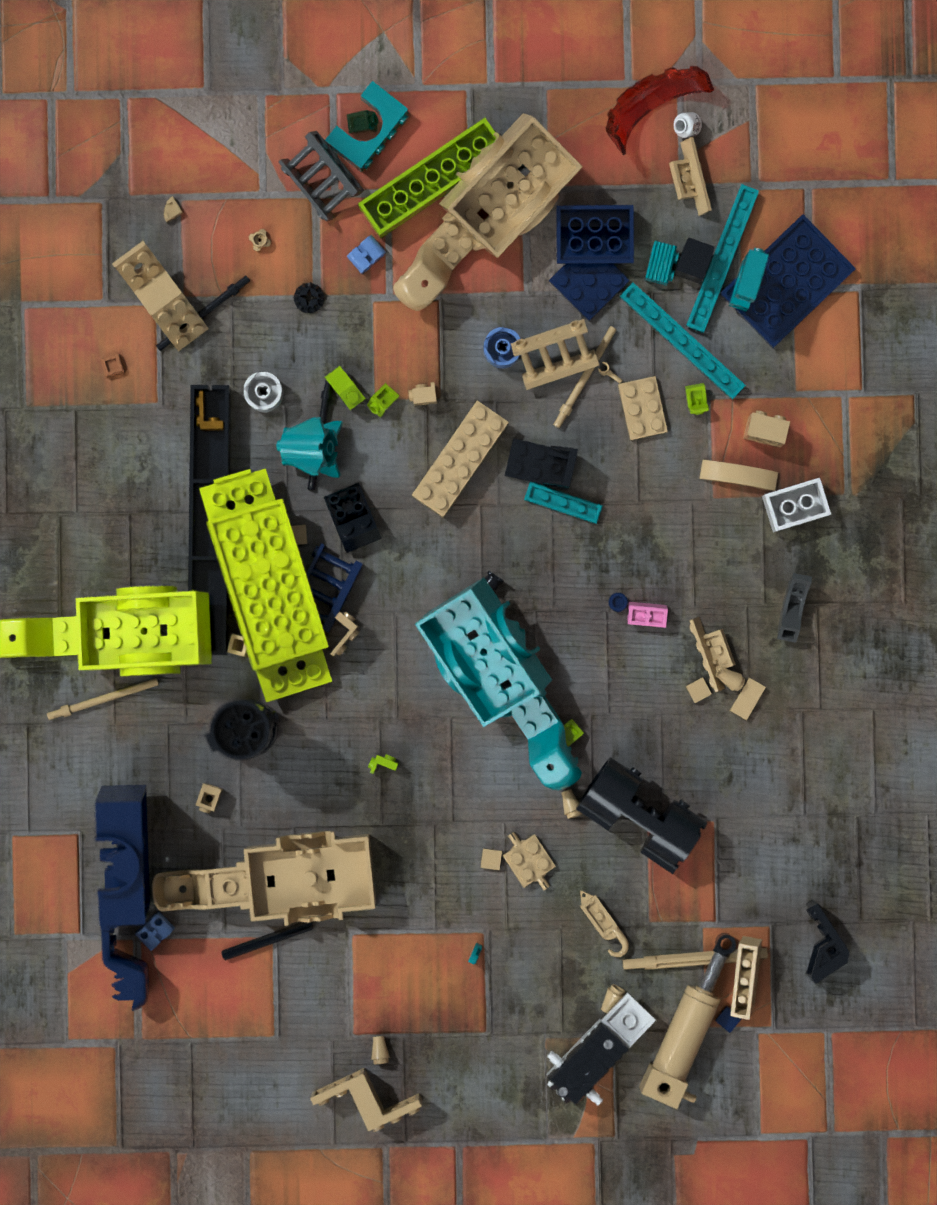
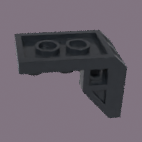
M513 438L505 476L568 490L578 449L552 445L549 447Z
M811 900L806 903L808 907L806 911L812 920L819 923L817 928L825 936V938L814 944L806 971L809 979L814 984H817L847 964L850 951L818 903Z

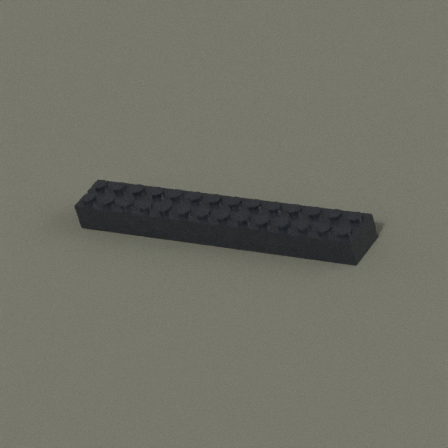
M190 385L188 591L209 593L211 655H228L229 594L206 524L208 519L199 488L214 484L213 480L230 475L231 387L229 385H212L213 391H210L208 385ZM199 391L205 392L206 421H208V418H220V421L225 422V430L202 431L200 426H197L196 415H200V409L196 407V396H199ZM228 501V502L226 503V507H227V509H229V510H230V501Z

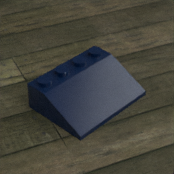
M634 205L556 206L557 264L634 263Z

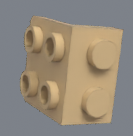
M339 612L335 617L349 631L331 652L333 657L336 655L341 656L347 649L345 644L348 640L353 641L360 633L357 630L359 626L354 623L355 618L348 612L344 614Z

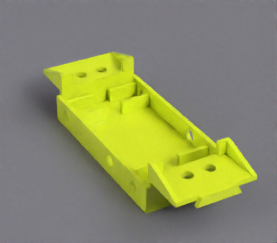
M266 468L252 473L250 469L215 479L213 480L214 484L199 488L208 519L206 524L252 670L256 672L265 701L270 702L332 682L322 650L329 647L283 499L275 500ZM251 495L254 498L253 503H245V496ZM228 501L235 503L233 510L227 509L226 503ZM300 660L304 661L306 665L303 670H299L296 666ZM281 666L287 668V674L284 676L278 673V669Z

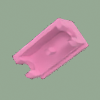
M629 602L627 624L666 628L667 605Z

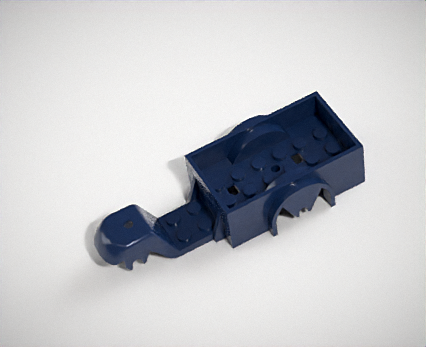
M146 785L101 786L95 801V841H112L111 844H117V848H100V862L113 863V865H108L104 871L105 888H98L97 891L102 961L109 970L117 973L114 975V978L120 979L112 983V987H115V990L120 992L119 994L112 995V998L118 1001L133 1000V1012L144 1006L148 1000L149 966L145 961L115 948L117 946V936L113 935L114 928L122 925H145L150 907Z

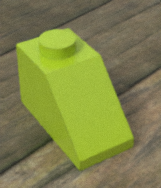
M340 365L325 376V379L348 409H353L366 399Z

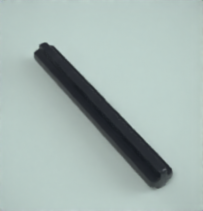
M301 922L227 948L221 952L224 960H229L313 929L312 922Z

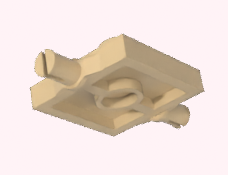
M515 832L509 834L508 837L514 846L502 856L522 887L525 888L530 883L538 881L543 891L549 888L550 885L544 876L556 866L536 835L533 834L526 840L520 841Z

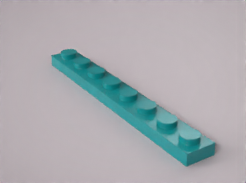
M741 184L685 327L704 333L759 190Z
M632 282L620 295V298L731 400L746 386L635 283Z

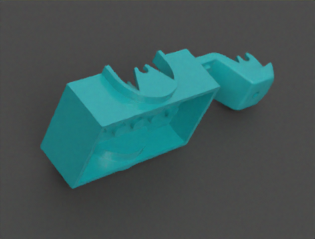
M483 577L427 612L415 623V626L433 651L437 667L444 680L455 692L463 696L481 725L485 727L499 718L512 715L528 739L529 764L538 779L545 787L551 790H563L575 784L582 776V772L577 766L578 757L574 758L571 754L572 748L566 745L564 725L545 697L547 694L545 688L552 679L535 655L540 650L539 646L532 650H527L525 631H520L518 627L519 622L506 619L505 610L510 605V602L507 601L502 604ZM476 630L479 636L470 640L467 634ZM509 680L512 686L504 690L500 684ZM549 764H553V770L550 768Z

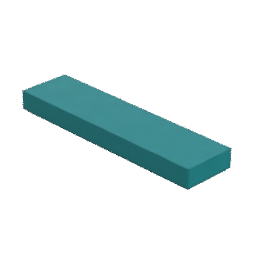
M533 482L529 483L524 498L525 501L597 524L602 505Z

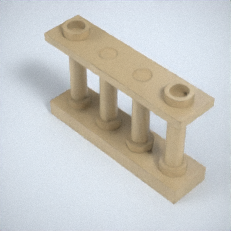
M584 319L575 320L570 324L511 343L514 357L521 355L526 372L522 373L526 390L599 366L595 350L588 351L583 336L584 333L588 332ZM576 337L581 354L570 357L565 340ZM557 343L563 360L552 363L546 346ZM539 349L545 366L534 369L528 352Z

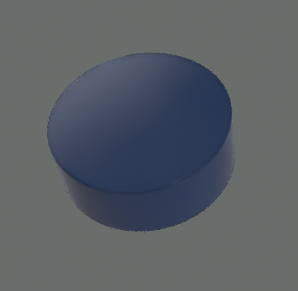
M614 593L610 596L608 604L611 610L621 612L627 607L628 600L624 594Z

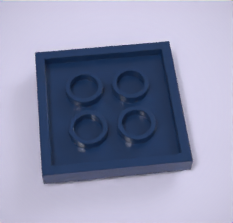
M613 263L564 264L548 282L589 322L630 280Z

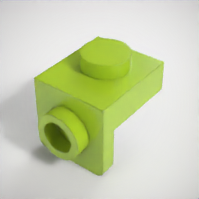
M704 383L685 386L687 406L690 414L701 415L705 411H709Z
M377 754L376 758H371L368 768L371 769L370 773L374 774L378 764L396 771L399 763L395 762V757L387 754L383 757Z

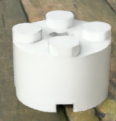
M257 372L246 380L244 384V397L254 410L267 413L276 409L282 402L283 387L273 374ZM261 388H262L263 390H265V389L267 388L266 391H267L268 394H267L266 396H265V395L260 396V395H261V393H260V389H261Z

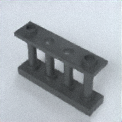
M312 131L305 136L308 145L291 161L288 158L281 159L279 164L282 166V171L291 177L315 207L318 216L322 220L330 221L335 218L331 211L348 195H352V197L360 195L364 189L318 131ZM316 151L320 156L319 160L304 175H301L296 166L310 152ZM324 165L328 166L332 171L331 175L313 190L307 181ZM336 180L340 181L344 186L343 190L325 205L319 196Z

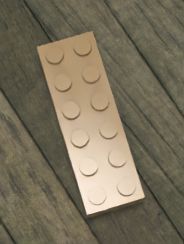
M476 401L413 492L412 497L444 518L509 422L479 401Z

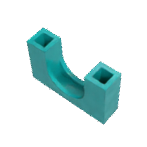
M373 81L360 96L364 103L380 115L383 121L380 133L369 141H358L336 125L325 139L332 150L360 172L370 168L373 163V157L376 154L380 155L385 148V142L388 139L392 140L397 133V127L400 124L404 125L409 118L408 108Z
M754 248L753 250L750 249L741 262L728 306L747 312L750 303L755 301L769 256L765 254L764 250Z

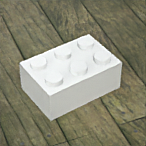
M820 478L762 496L773 533L831 515Z

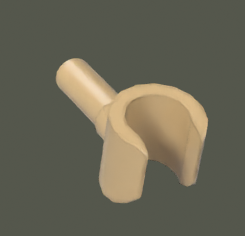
M602 362L607 367V370L601 371L598 368L601 375H608L620 384L622 379L610 370L606 362Z

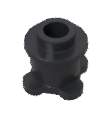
M488 571L485 579L496 594L495 590L504 581L491 571Z

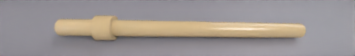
M612 326L609 327L595 351L598 362L617 331ZM594 368L583 372L565 404H562L559 410L560 413L553 424L555 427L560 429L565 418L571 414L572 406Z
M155 678L71 706L67 704L61 706V709L47 713L48 720L61 716L68 717L74 712L158 686L159 682Z

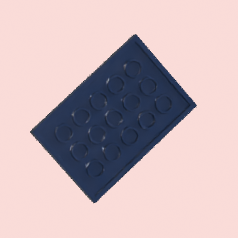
M804 214L765 250V254L769 256L756 299L753 303H750L747 312L734 308L772 348L786 337L856 269ZM737 277L720 293L728 303L730 302Z

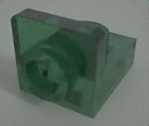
M364 110L347 114L349 134L378 131V118L375 112Z

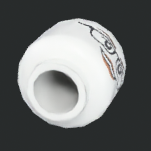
M694 112L681 113L674 120L675 133L682 138L694 137L701 131V118Z

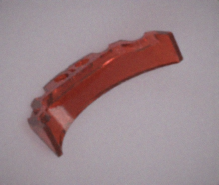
M690 66V69L681 70L673 67L665 69L663 74L657 76L651 74L625 90L616 99L617 104L615 107L609 110L607 126H605L608 136L622 155L626 154V144L631 131L649 112L672 99L684 95L713 92L714 87L708 73L698 66Z

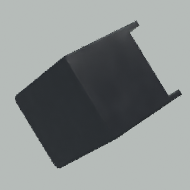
M688 238L683 247L674 276L685 278L700 285L713 255L714 246Z

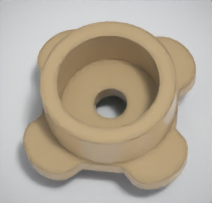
M264 229L249 235V240L252 241L255 251H260L261 248L271 245V241L267 238V232Z

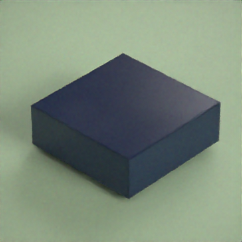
M726 1005L715 1021L731 1033L742 1018L732 1017L731 1008Z

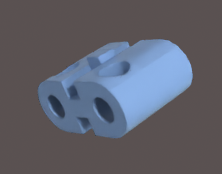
M370 235L358 247L354 248L347 255V258L363 274L387 252Z
M158 911L134 935L152 951L175 927Z

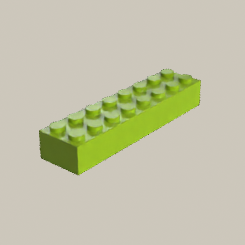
M483 118L358 203L360 210L380 239L448 194L461 180L456 175L457 172L464 173L469 170L473 158L481 153V149L495 142L496 138L493 136L495 131L486 118Z

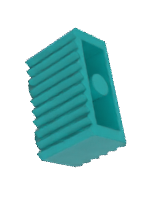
M654 241L645 281L667 286L668 281L672 282L675 272L671 270L672 265L677 263L679 252H676L677 246Z

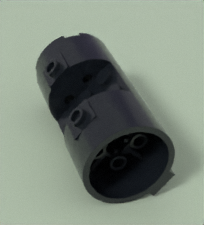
M254 699L230 701L222 705L215 712L210 722V732L204 735L212 753L218 751L229 759L246 760L265 753L273 746L278 735V722L280 719L276 710L273 711L267 704Z
M609 757L576 806V810L607 831L623 814L650 833L640 853L671 874H674L679 867L678 862H684L701 837L700 829L704 830L707 822L688 809L690 805L681 799L679 802L674 799L662 815L653 806L646 807L644 800L635 795L643 780L640 776L642 773L634 767L629 769Z

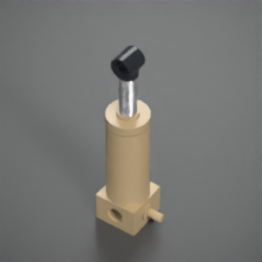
M721 933L716 937L713 949L714 954L700 985L696 987L687 985L653 1063H649L639 1086L641 1094L675 1109H678L682 1098L692 1103L697 1098L695 1095L686 1092L688 1086L686 1079L721 999L714 996L712 991L727 957L729 958L736 948V941L730 934ZM726 938L729 939L731 942L730 946L722 948L721 941ZM662 1083H667L665 1088H659Z

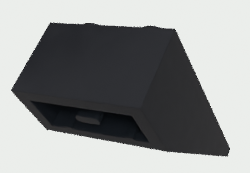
M359 482L324 497L346 553L382 539Z

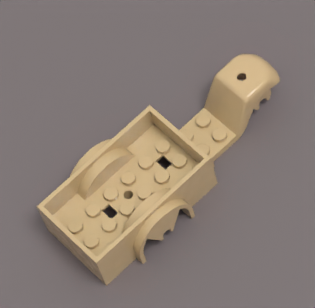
M523 113L502 136L495 132L493 134L496 138L495 142L481 149V153L473 158L470 169L464 173L457 172L456 175L461 180L439 203L447 211L442 218L444 222L420 247L412 265L404 275L400 276L393 286L395 295L408 308L420 311L429 306L447 287L452 270L472 249L477 251L485 248L489 253L498 258L518 235L529 232L546 217L556 204L561 189L582 168L579 162L533 116ZM522 164L530 171L526 176L518 170ZM481 208L489 214L485 220L477 214ZM423 280L428 281V285L426 287H422L421 282Z
M321 831L280 836L276 838V844L246 847L244 849L245 861L237 862L235 867L162 872L156 874L152 882L154 904L158 910L163 912L182 909L201 910L241 906V910L250 909L251 921L284 918L285 926L294 922H319L332 918L343 920V912L375 909L377 905L370 834L335 837V831ZM334 869L335 881H328L327 870ZM274 875L275 887H268L267 876ZM184 885L187 888L185 893L180 892V886Z

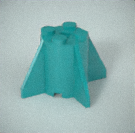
M313 417L294 427H285L281 440H278L276 445L277 451L281 454L282 465L294 466L310 475H318L320 472L332 478H340L341 474L336 463L338 452H334L335 446H338L337 435L343 422L332 421L323 424L321 417Z

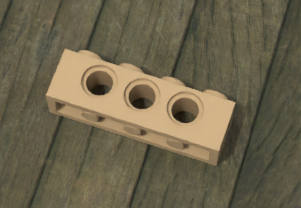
M743 936L739 942L731 1007L732 1017L750 1020L754 1013L762 939Z

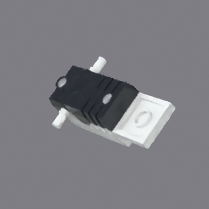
M627 992L602 1019L599 1018L562 1058L557 1053L555 1054L553 1050L547 1055L554 1064L553 1068L547 1073L548 1086L552 1090L555 1089L557 1095L566 1104L571 1101L576 1106L587 1096L598 1106L603 1099L593 1087L623 1057V1054L630 1050L629 1048L656 1021L655 1018Z

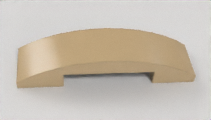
M702 460L699 479L775 491L778 472L732 463Z

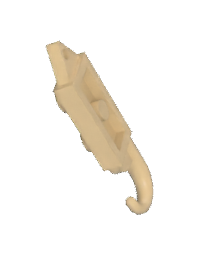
M580 890V907L602 938L611 940L617 937L622 945L621 951L613 952L609 949L608 953L614 957L624 956L629 949L627 938L597 896Z

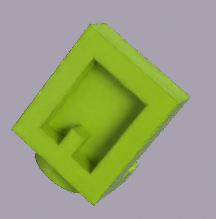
M385 383L370 398L367 406L372 413L382 417L385 411L399 398V395Z
M573 719L564 725L566 745L569 747L584 733Z

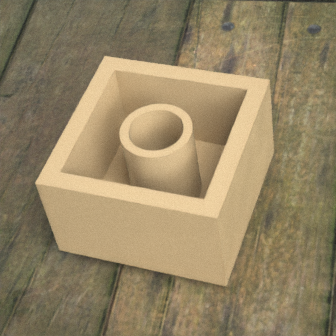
M756 410V413H751L748 416L743 439L780 448L786 442L790 421H786L784 416L775 415V417L767 416L766 412Z

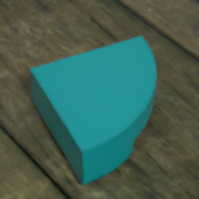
M475 944L468 959L469 963L476 964L483 948L481 944Z

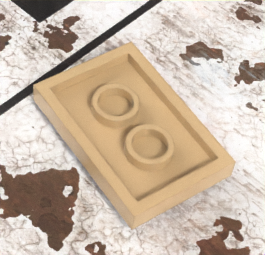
M656 376L618 384L630 441L668 432Z

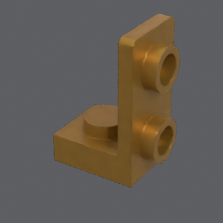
M199 391V396H196V407L200 409V415H196L197 426H200L202 431L225 430V422L220 421V418H208V421H206L205 392Z

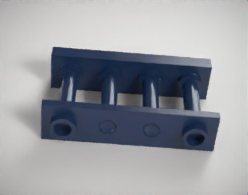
M321 543L320 547L316 546L312 553L314 559L306 576L308 581L311 575L337 587L340 591L337 598H331L310 587L314 598L330 605L329 607L332 608L329 615L325 614L324 616L318 613L323 630L330 633L336 621L335 617L341 611L364 564L355 561L354 564H349L325 552L326 546ZM319 559L326 560L346 570V573L349 574L346 581H340L316 569L315 567Z

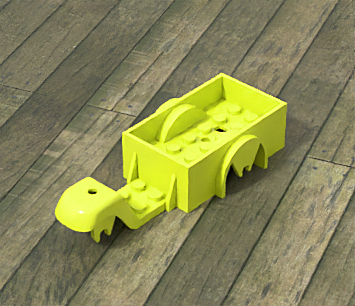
M177 587L118 588L116 589V596L76 598V616L0 619V658L78 655L79 670L119 669L120 676L181 674L180 666L212 664L209 593L200 591L177 592ZM162 624H167V636H161ZM110 627V639H104L103 628ZM12 634L16 636V640L13 642L10 640Z

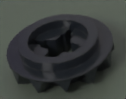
M311 282L303 283L296 288L294 303L300 311L314 313L322 307L324 293L316 284ZM310 290L311 296L317 299L310 300L309 306H307L306 299L301 296H307Z

